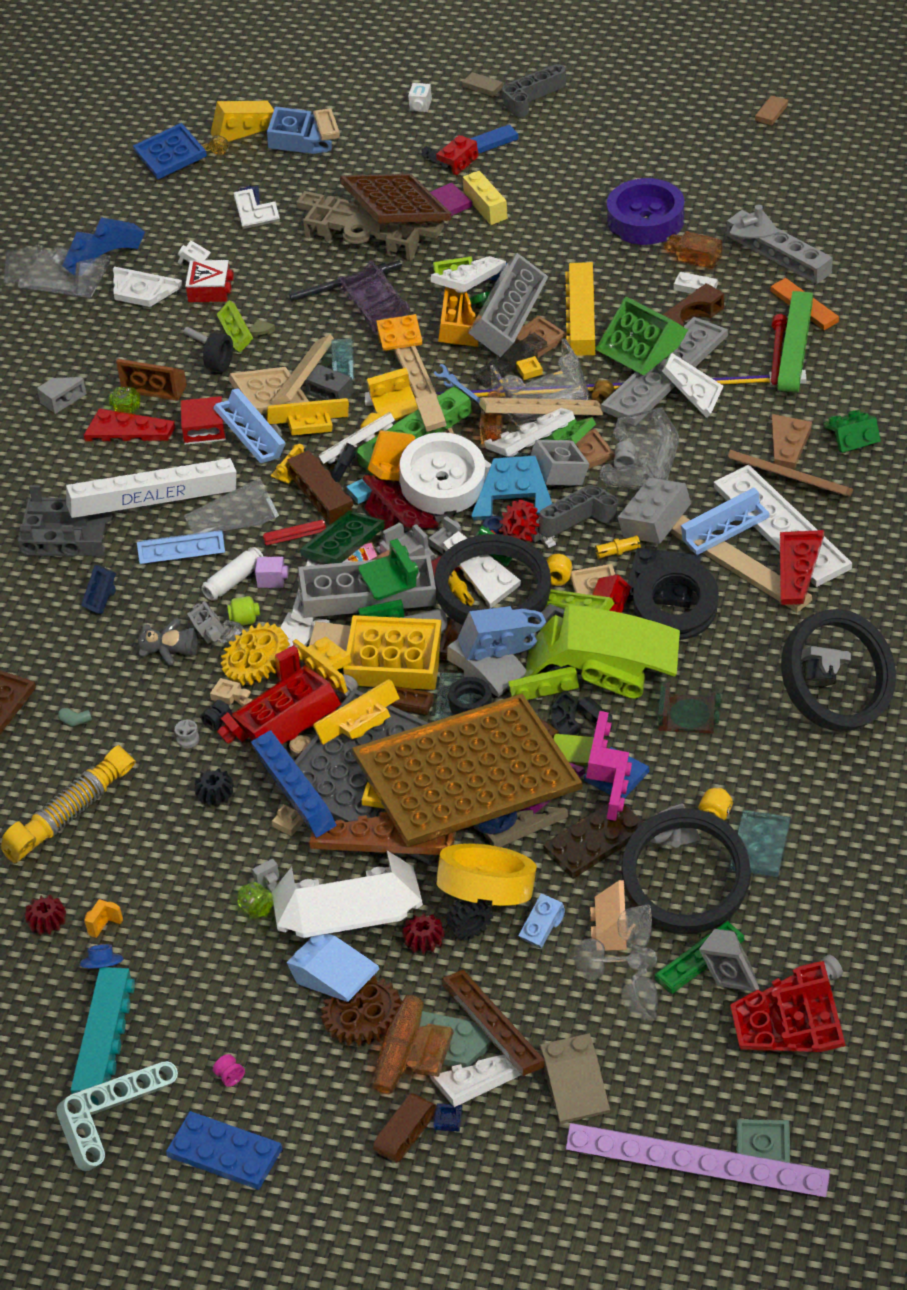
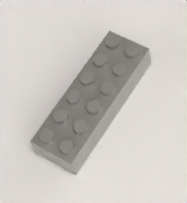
M516 253L502 270L468 333L489 348L490 351L501 357L514 343L548 276L520 254Z
M430 555L409 557L412 562L415 561L419 570L416 587L381 600L374 599L358 571L360 565L374 560L298 567V583L303 618L359 613L358 608L399 599L402 600L404 608L435 606L436 586Z

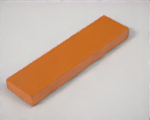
M787 278L773 284L770 292L788 305L791 303L793 291L805 292ZM813 298L811 322L822 330H826L839 322L837 314Z

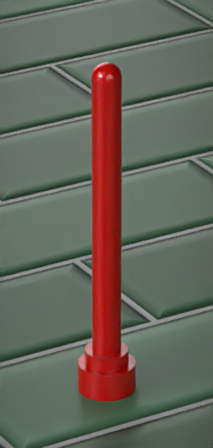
M777 314L772 318V328L775 331L771 383L773 385L778 384L783 332L786 330L788 318L783 314Z

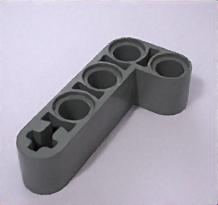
M560 64L552 65L502 87L503 105L517 117L528 115L530 101L566 86L565 67Z
M585 486L543 508L540 511L538 533L546 537H552L590 516L603 523H612L616 519L618 499L598 486Z

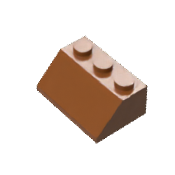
M117 359L116 361L121 387H126L121 389L126 393L179 401L187 386L184 370Z

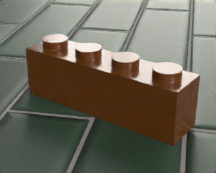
M308 450L287 459L288 475L329 525L347 511H352V498L344 493L338 482L334 481L329 470L324 469L318 457H314Z

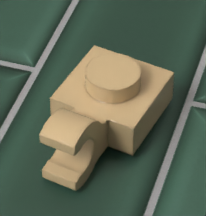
M222 678L219 679L210 692L211 700H222L229 705L235 700L241 706H245L253 700L248 698L251 691L241 689L240 683Z

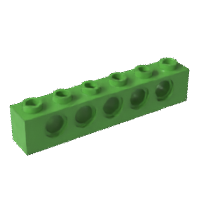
M453 386L437 397L447 426L427 432L420 412L416 410L386 431L413 434L415 439L431 433H442L473 413L470 398L457 386ZM378 435L360 446L356 452L359 465L371 476L374 474L368 470V466Z

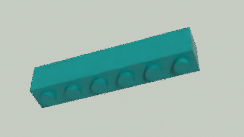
M99 968L71 1086V1094L111 1080V1075L116 1073L115 1058L116 1054H120V1036L125 1033L126 1029L124 1018L125 1014H128L130 1011V993H134L135 980L131 978L129 968ZM91 1095V1102L94 1105H99L98 1098Z

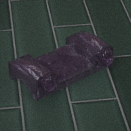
M370 260L366 267L354 276L338 277L342 290L358 307L373 332L378 331L376 320L409 315L408 312L411 310L408 303L401 299L386 279L383 270L378 268L373 260Z

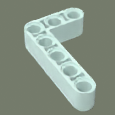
M167 1061L155 1064L71 1094L59 1103L56 1110L57 1116L78 1168L83 1171H90L101 1164L105 1158L104 1148L91 1115L164 1089L177 1078L178 1072L174 1064ZM159 1070L166 1074V1081L160 1078ZM136 1079L143 1081L144 1089L138 1087ZM114 1087H118L121 1090V1097L115 1095ZM91 1095L98 1098L99 1105H94L91 1102ZM67 1103L74 1105L76 1109L75 1114L69 1112ZM77 1127L83 1129L85 1138L78 1136L76 1132ZM86 1151L93 1154L94 1162L87 1160Z

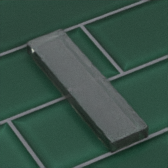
M533 332L508 349L501 357H496L474 372L473 379L487 389L516 369L517 361L533 357L539 351L541 352L548 347L547 341Z

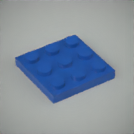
M182 123L133 145L135 153L157 179L165 177L207 156L206 150Z

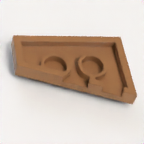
M772 414L774 464L795 469L812 430V422Z

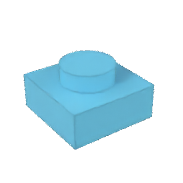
M362 479L346 486L347 493L357 504L368 500L372 492L371 488Z

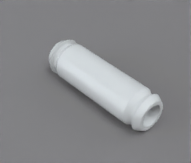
M250 547L248 551H244L211 576L207 582L203 583L201 588L205 597L211 601L217 600L218 597L223 596L256 570L257 557H264L261 551L255 547Z

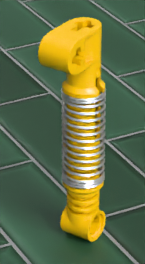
M120 745L114 747L95 768L84 771L81 777H77V780L73 781V784L70 783L69 787L66 786L65 790H62V793H58L54 800L51 799L50 803H47L46 806H43L42 809L34 813L28 824L24 826L20 821L14 823L2 837L1 849L4 855L13 863H18L46 838L55 836L58 831H61L65 825L69 824V821L80 815L85 808H88V805H91L92 802H95L96 799L102 796L107 791L109 784L116 780L117 777H123L133 768L136 760Z

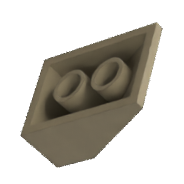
M590 1033L540 1044L541 1056L545 1060L543 1069L560 1124L610 1113Z

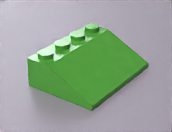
M625 297L595 350L645 375L679 347L688 329L672 319Z

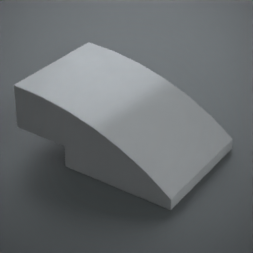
M458 639L451 643L447 649V660L464 670V677L483 679L489 684L491 693L498 697L509 689L508 681L524 678L526 669L514 654L502 657H487L481 660H466Z

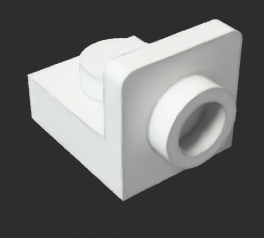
M190 241L187 246L183 245L178 252L180 256L178 264L181 265L184 260L188 262L207 260L211 252Z

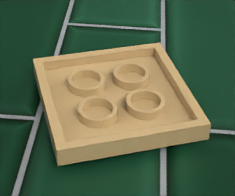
M286 367L230 373L229 381L234 389H240L262 415L267 414V406L273 405L271 401L291 374ZM299 388L291 401L285 404L309 402V400Z

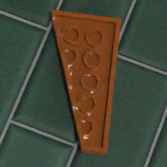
M386 811L379 813L380 816L367 818V815L359 816L356 821H335L336 827L317 838L311 833L309 841L310 849L386 853L389 851L390 853L440 855L442 849L454 845L456 831L407 847Z

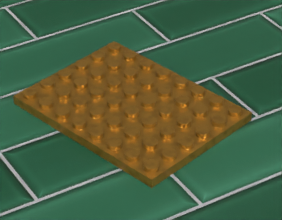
M523 693L352 748L354 758L407 847L582 789V781Z

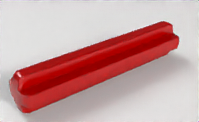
M318 520L263 534L264 543L268 546L319 534L326 529L324 520Z

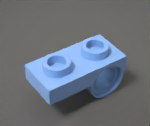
M541 893L519 934L520 939L542 948L552 928L557 927L563 919L565 913L563 903Z

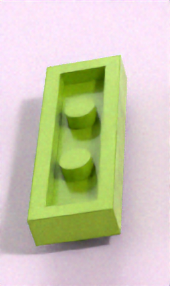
M229 300L217 313V316L227 335L231 336L234 349L241 352L249 345L253 337L235 303Z
M573 666L508 681L511 697L523 693L527 700L579 688L577 672Z

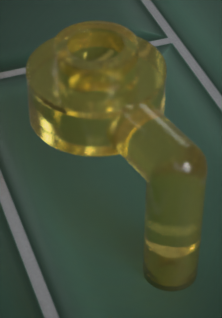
M215 135L210 143L202 144L201 146L206 151L211 150L215 154L222 155L227 151L229 143L225 137Z

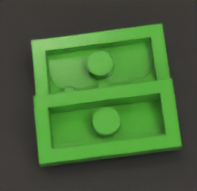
M593 417L580 421L574 419L568 422L567 426L552 431L550 436L538 440H571L576 444L596 423Z

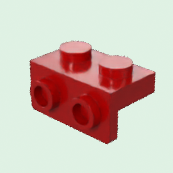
M458 135L436 154L438 161L452 166L454 175H458L479 156L477 141Z

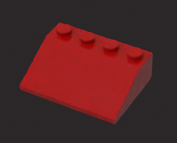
M305 665L234 712L232 717L249 736L251 741L271 730L279 742L283 744L286 741L295 739L304 729L313 727L314 723L318 722L325 715L336 711L341 702L330 683Z

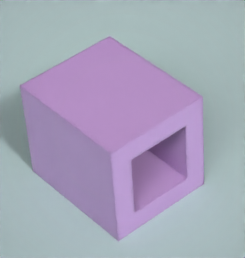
M257 557L255 570L257 587H284V580L288 579L289 570L288 566L284 565L283 557Z

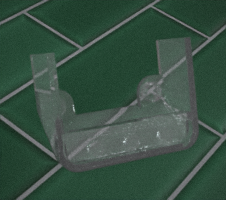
M565 338L561 339L562 357L558 362L560 368L558 372L524 384L518 376L511 375L502 378L495 365L490 366L492 389L498 398L589 400V392L579 359ZM507 413L516 426L531 422L536 423L538 422L537 418L546 415Z

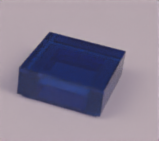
M437 1103L434 1130L460 1132L463 1106L458 1105L454 1107L452 1104Z

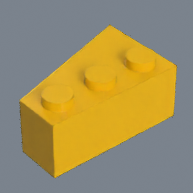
M217 101L211 135L216 143L220 145L268 130L274 109L268 101Z

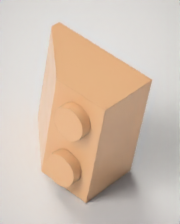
M619 880L595 896V907H590L591 922L596 921V926H591L592 941H597V951L627 950L624 880Z

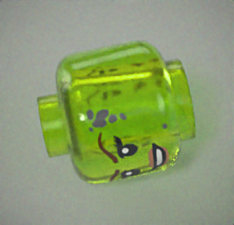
M116 387L113 393L109 395V404L113 406L114 411L134 413L136 408L140 407V393L134 387Z
M251 882L240 888L237 903L251 917L259 918L266 916L271 911L273 895L258 882Z

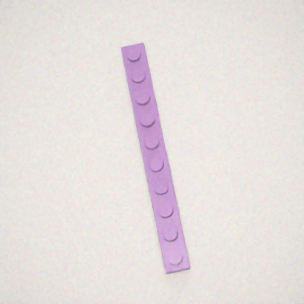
M570 1123L566 1150L827 1197L831 1172L829 1169Z

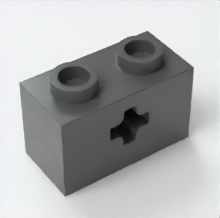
M319 364L305 380L306 393L321 400L348 399L354 393L352 377Z

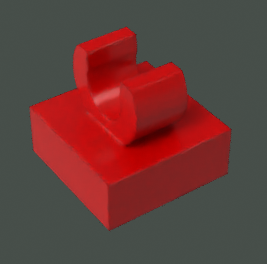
M226 713L221 718L226 725L222 726L217 732L228 744L236 736L241 742L249 737L229 713Z

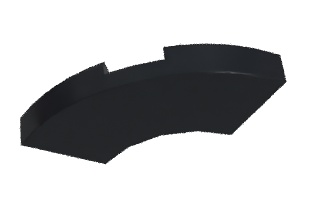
M565 690L556 698L552 706L551 723L552 727L559 731L558 734L576 735L580 732V725L575 720L580 700Z

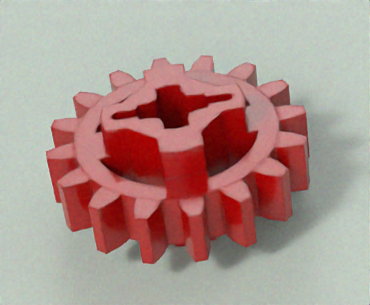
M524 500L513 501L512 506H507V513H502L504 519L500 520L499 523L503 524V527L499 529V532L525 542H532L531 536L532 534L537 535L535 528L539 527V524L536 523L540 516L536 515L538 509L533 507V503Z

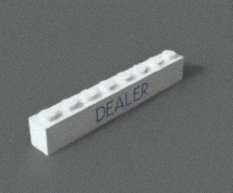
M231 458L70 484L66 485V505L71 518L236 491V469Z

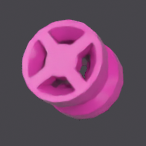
M226 1054L215 1062L213 1073L221 1077L225 1086L231 1087L243 1078L245 1069L242 1065L236 1064V1059L231 1054Z

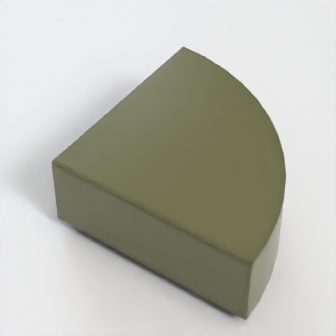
M258 319L249 331L252 337L257 338L258 335L266 333L270 335L273 333L275 325Z

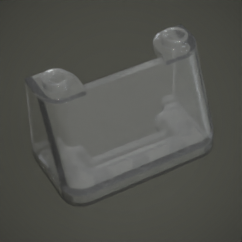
M660 407L618 418L616 428H614V435L620 442L628 441L635 445V463L618 468L615 465L613 468L611 464H605L600 471L601 480L610 486L640 489L648 478L668 480L679 445V436L663 408Z

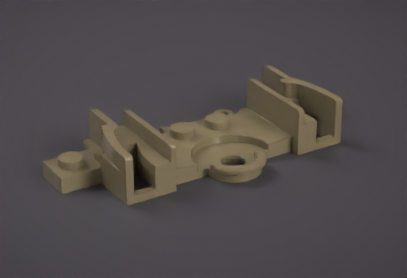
M304 191L296 202L297 208L309 211L303 220L306 238H310L317 230L318 235L324 236L325 242H329L337 230L341 231L344 229L343 238L347 242L361 244L367 242L371 234L375 235L376 239L386 241L387 256H391L393 252L398 251L401 245H405L406 258L409 261L412 260L417 250L419 235L437 239L444 228V222L435 223L433 221H426L424 224L415 222L398 224L390 222L388 225H381L356 199L349 203L348 200L339 198L335 203V197L328 196L325 199L322 194ZM356 228L363 229L360 233L352 232Z

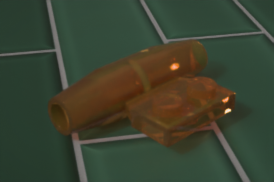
M412 995L405 996L388 1027L377 1059L373 1088L380 1093L392 1094L407 1066L418 1074L436 1077L440 1075L454 1031L451 1027L434 1024L420 1027L424 1002L418 997Z

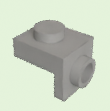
M447 516L444 517L443 528L428 538L429 545L444 554L443 542L458 531L461 533L460 524Z

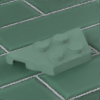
M414 1009L410 1010L419 1060L448 1066L461 1064L462 1068L472 1066L479 1056H483L489 1050V1045L492 1041L475 1022Z

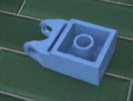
M275 107L267 130L268 148L311 154L332 150V140L321 141L311 111ZM319 142H326L328 146L322 147Z
M511 606L469 611L458 636V641L466 660H481L487 657H502L508 654H516L531 649L537 643L534 632L539 631L545 626L546 621L543 614L538 611L527 609L512 610ZM536 617L539 619L540 624L529 623L528 618ZM526 636L531 639L530 643L523 642Z

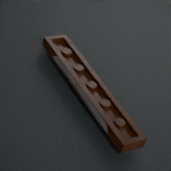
M464 969L442 978V986L522 1076L544 1068L545 1060Z

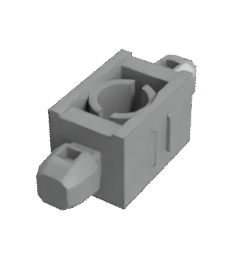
M205 601L202 602L203 604L197 603L187 615L207 643L217 641L226 630L217 615Z

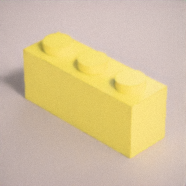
M480 171L463 176L464 194L472 200V205L490 225L508 219L506 199Z

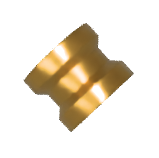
M598 380L594 385V391L591 396L592 400H597L602 404L614 393L613 384L607 380Z

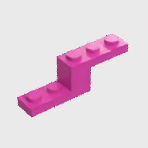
M599 711L586 778L613 783L607 819L616 821L617 812L623 811L625 798H621V794H626L629 780H624L625 776H630L632 763L628 762L629 752L607 748L608 740H605L604 736H609L611 723L607 722L609 713Z

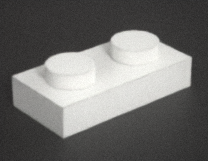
M680 272L674 282V290L692 294L705 283L717 288L718 279Z

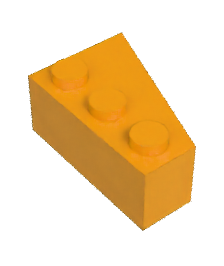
M445 286L438 342L478 347L479 341L468 333L476 320V315L472 311L467 291L460 293L456 292L455 289Z

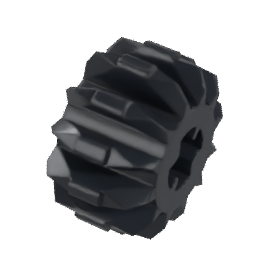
M209 768L208 773L201 772L200 777L195 779V795L199 798L201 804L207 803L209 808L213 804L220 806L221 802L228 803L229 797H233L234 783L227 771L221 772L219 768L211 771Z

